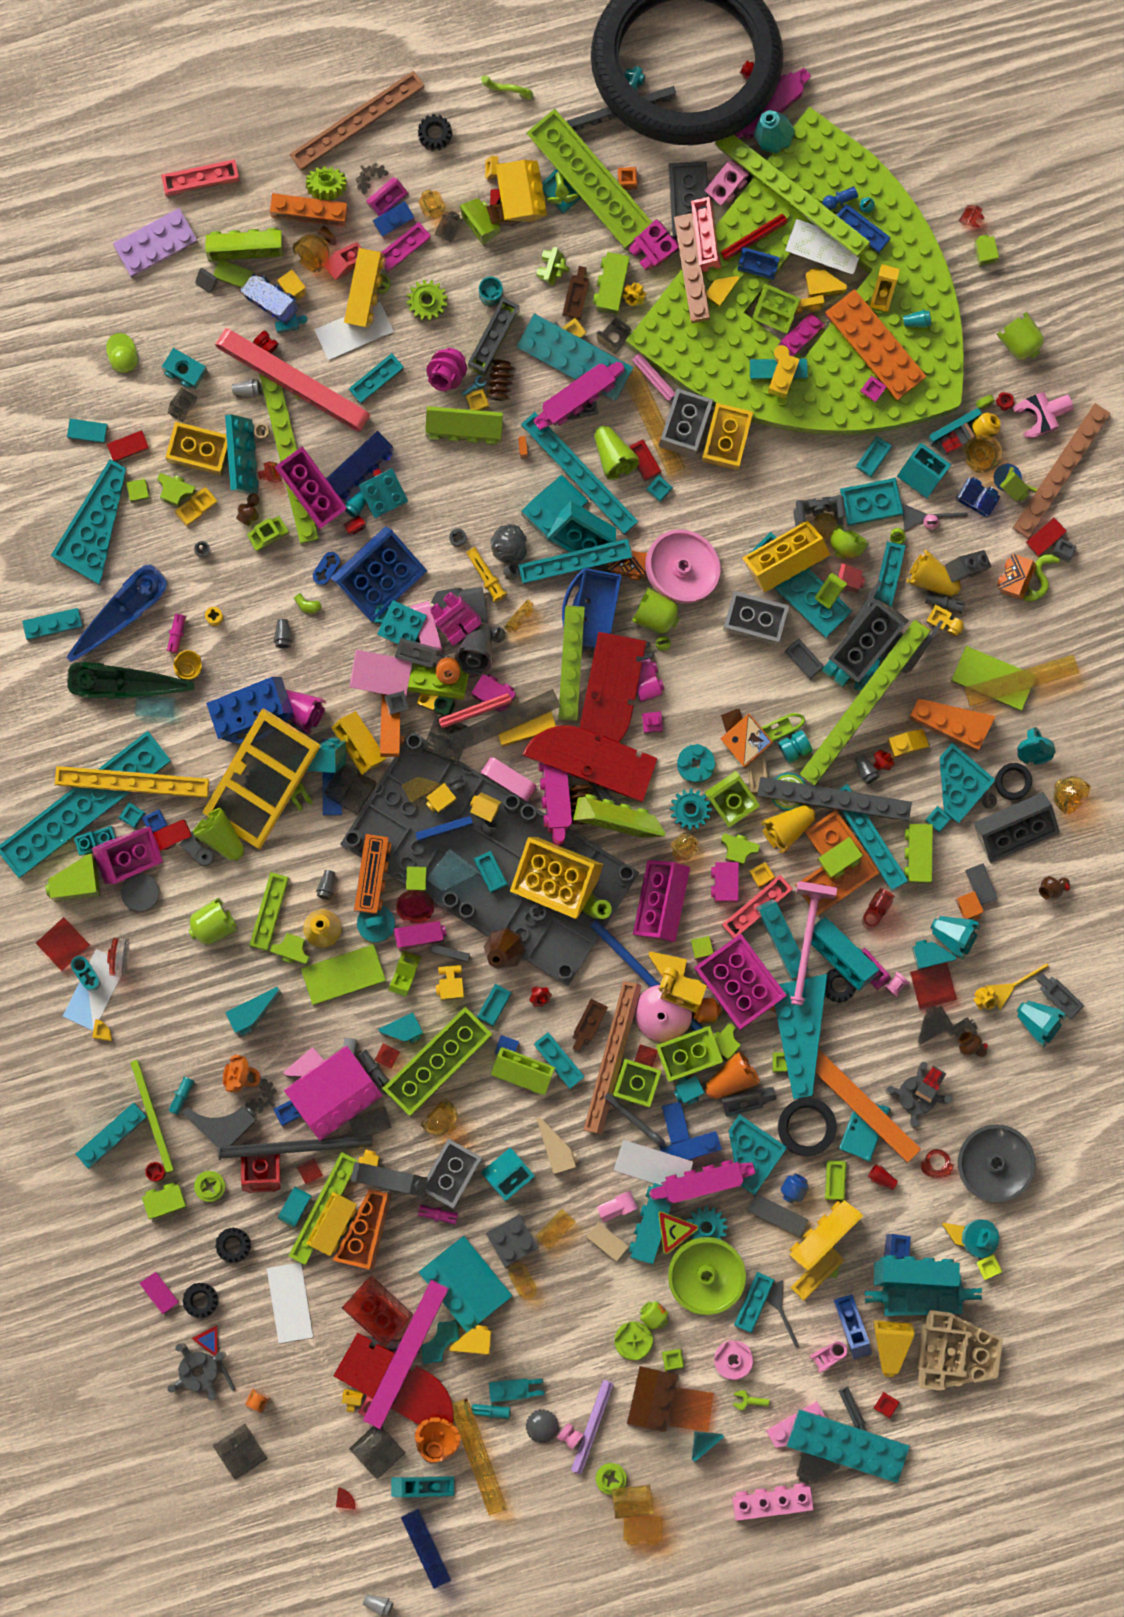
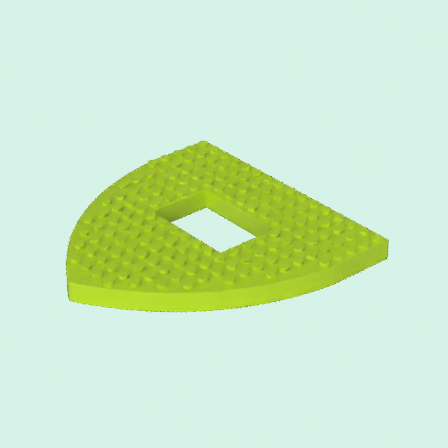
M809 106L793 127L795 133L791 145L786 149L785 147L782 148L778 153H772L767 161L821 204H823V199L826 196L831 195L835 197L837 191L842 192L852 186L856 188L858 198L843 203V206L838 203L836 208L830 211L837 215L844 205L847 204L891 237L879 254L868 246L860 255L857 265L867 271L869 275L857 289V293L870 307L881 264L900 269L888 312L875 308L871 309L927 376L926 379L898 401L885 389L877 402L874 403L860 393V390L871 376L877 380L879 379L831 323L805 357L798 353L794 356L798 359H807V379H793L786 399L768 393L772 379L750 380V359H774V350L781 342L780 339L746 315L761 295L764 285H769L772 280L737 270L742 251L727 261L722 258L720 253L775 217L784 214L787 218V224L748 247V249L780 257L776 271L777 274L793 254L785 250L796 219L815 225L755 177L715 226L721 268L716 269L712 266L708 268V271L703 272L706 292L716 279L739 276L740 279L720 307L707 299L711 320L692 324L683 270L681 269L627 338L625 346L635 354H641L651 366L683 390L712 399V406L714 407L716 403L752 411V422L773 428L808 434L859 435L904 428L953 413L958 410L962 399L964 370L963 336L955 288L939 244L915 202L880 160ZM865 197H870L875 202L874 210L871 213H863L860 210V202ZM868 201L863 207L866 208L871 202ZM923 309L925 311L930 310L931 326H927V328L904 327L903 316Z

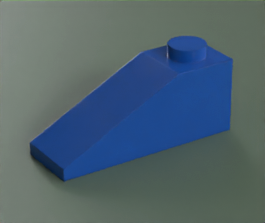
M716 1131L660 1148L661 1152L686 1160L722 1150Z
M853 1295L835 1299L834 1303L853 1360L872 1354L870 1342Z

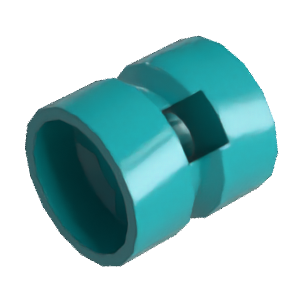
M486 277L479 284V298L486 306L498 305L503 297V285L496 277Z
M830 659L821 670L829 677L834 676V681L841 687L851 678Z
M802 730L792 734L791 739L785 738L778 742V746L789 764L798 760L799 755L805 756L813 752L812 746Z

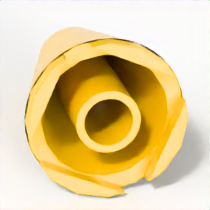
M924 550L925 555L920 554L909 571L912 574L911 579L907 577L906 582L910 585L950 597L957 595L962 587L960 580L951 582L945 566L929 551Z
M802 805L767 818L761 822V826L764 825L765 827L762 830L770 845L773 848L777 846L780 849L778 852L783 854L815 821V812L812 807Z
M325 909L316 910L309 914L303 925L305 938L310 944L318 948H326L333 945L339 939L342 925L337 915ZM324 923L322 928L317 927L319 924Z

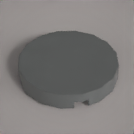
M139 873L124 881L121 888V898L124 904L131 910L138 912L147 911L158 902L159 886L149 875Z

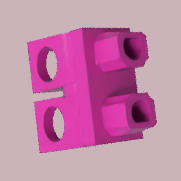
M658 219L652 222L639 236L634 238L636 242L629 248L635 257L642 252L647 255L640 262L645 270H649L654 266L659 267L674 253L679 251L678 243L669 235V231Z
M450 592L444 597V601L448 606L442 609L437 603L430 608V612L434 617L435 624L454 646L466 637V632L468 634L471 633L482 622L481 617L461 596L457 597Z

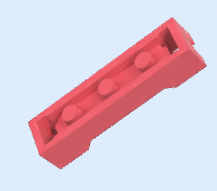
M235 159L161 175L166 197L195 189L240 181ZM232 166V168L234 169V176L229 175L228 167ZM169 179L172 181V189L167 187V180Z
M710 197L693 200L691 205L699 265L703 272L708 271V268L712 266L719 269L721 268V260L716 236L713 203Z
M779 875L721 926L734 939L760 918L755 907L772 899L778 903L793 889ZM777 881L785 886L786 892L781 893L782 890L775 886ZM733 922L736 929L739 928L738 933L735 934L727 924Z

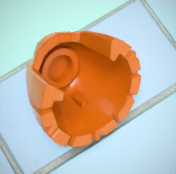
M426 1419L416 1428V1447L421 1457L427 1463L433 1464L446 1461L456 1452L460 1445L461 1437L458 1429L445 1419Z

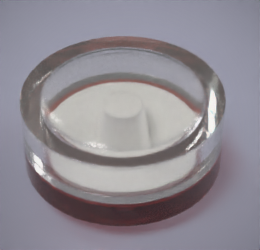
M114 937L111 949H108L107 955L109 975L126 977L130 961V940Z

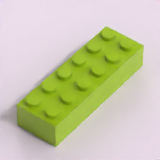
M464 1007L382 1089L411 1117L493 1034Z

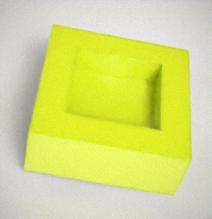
M994 1254L976 1262L984 1280L1002 1272Z

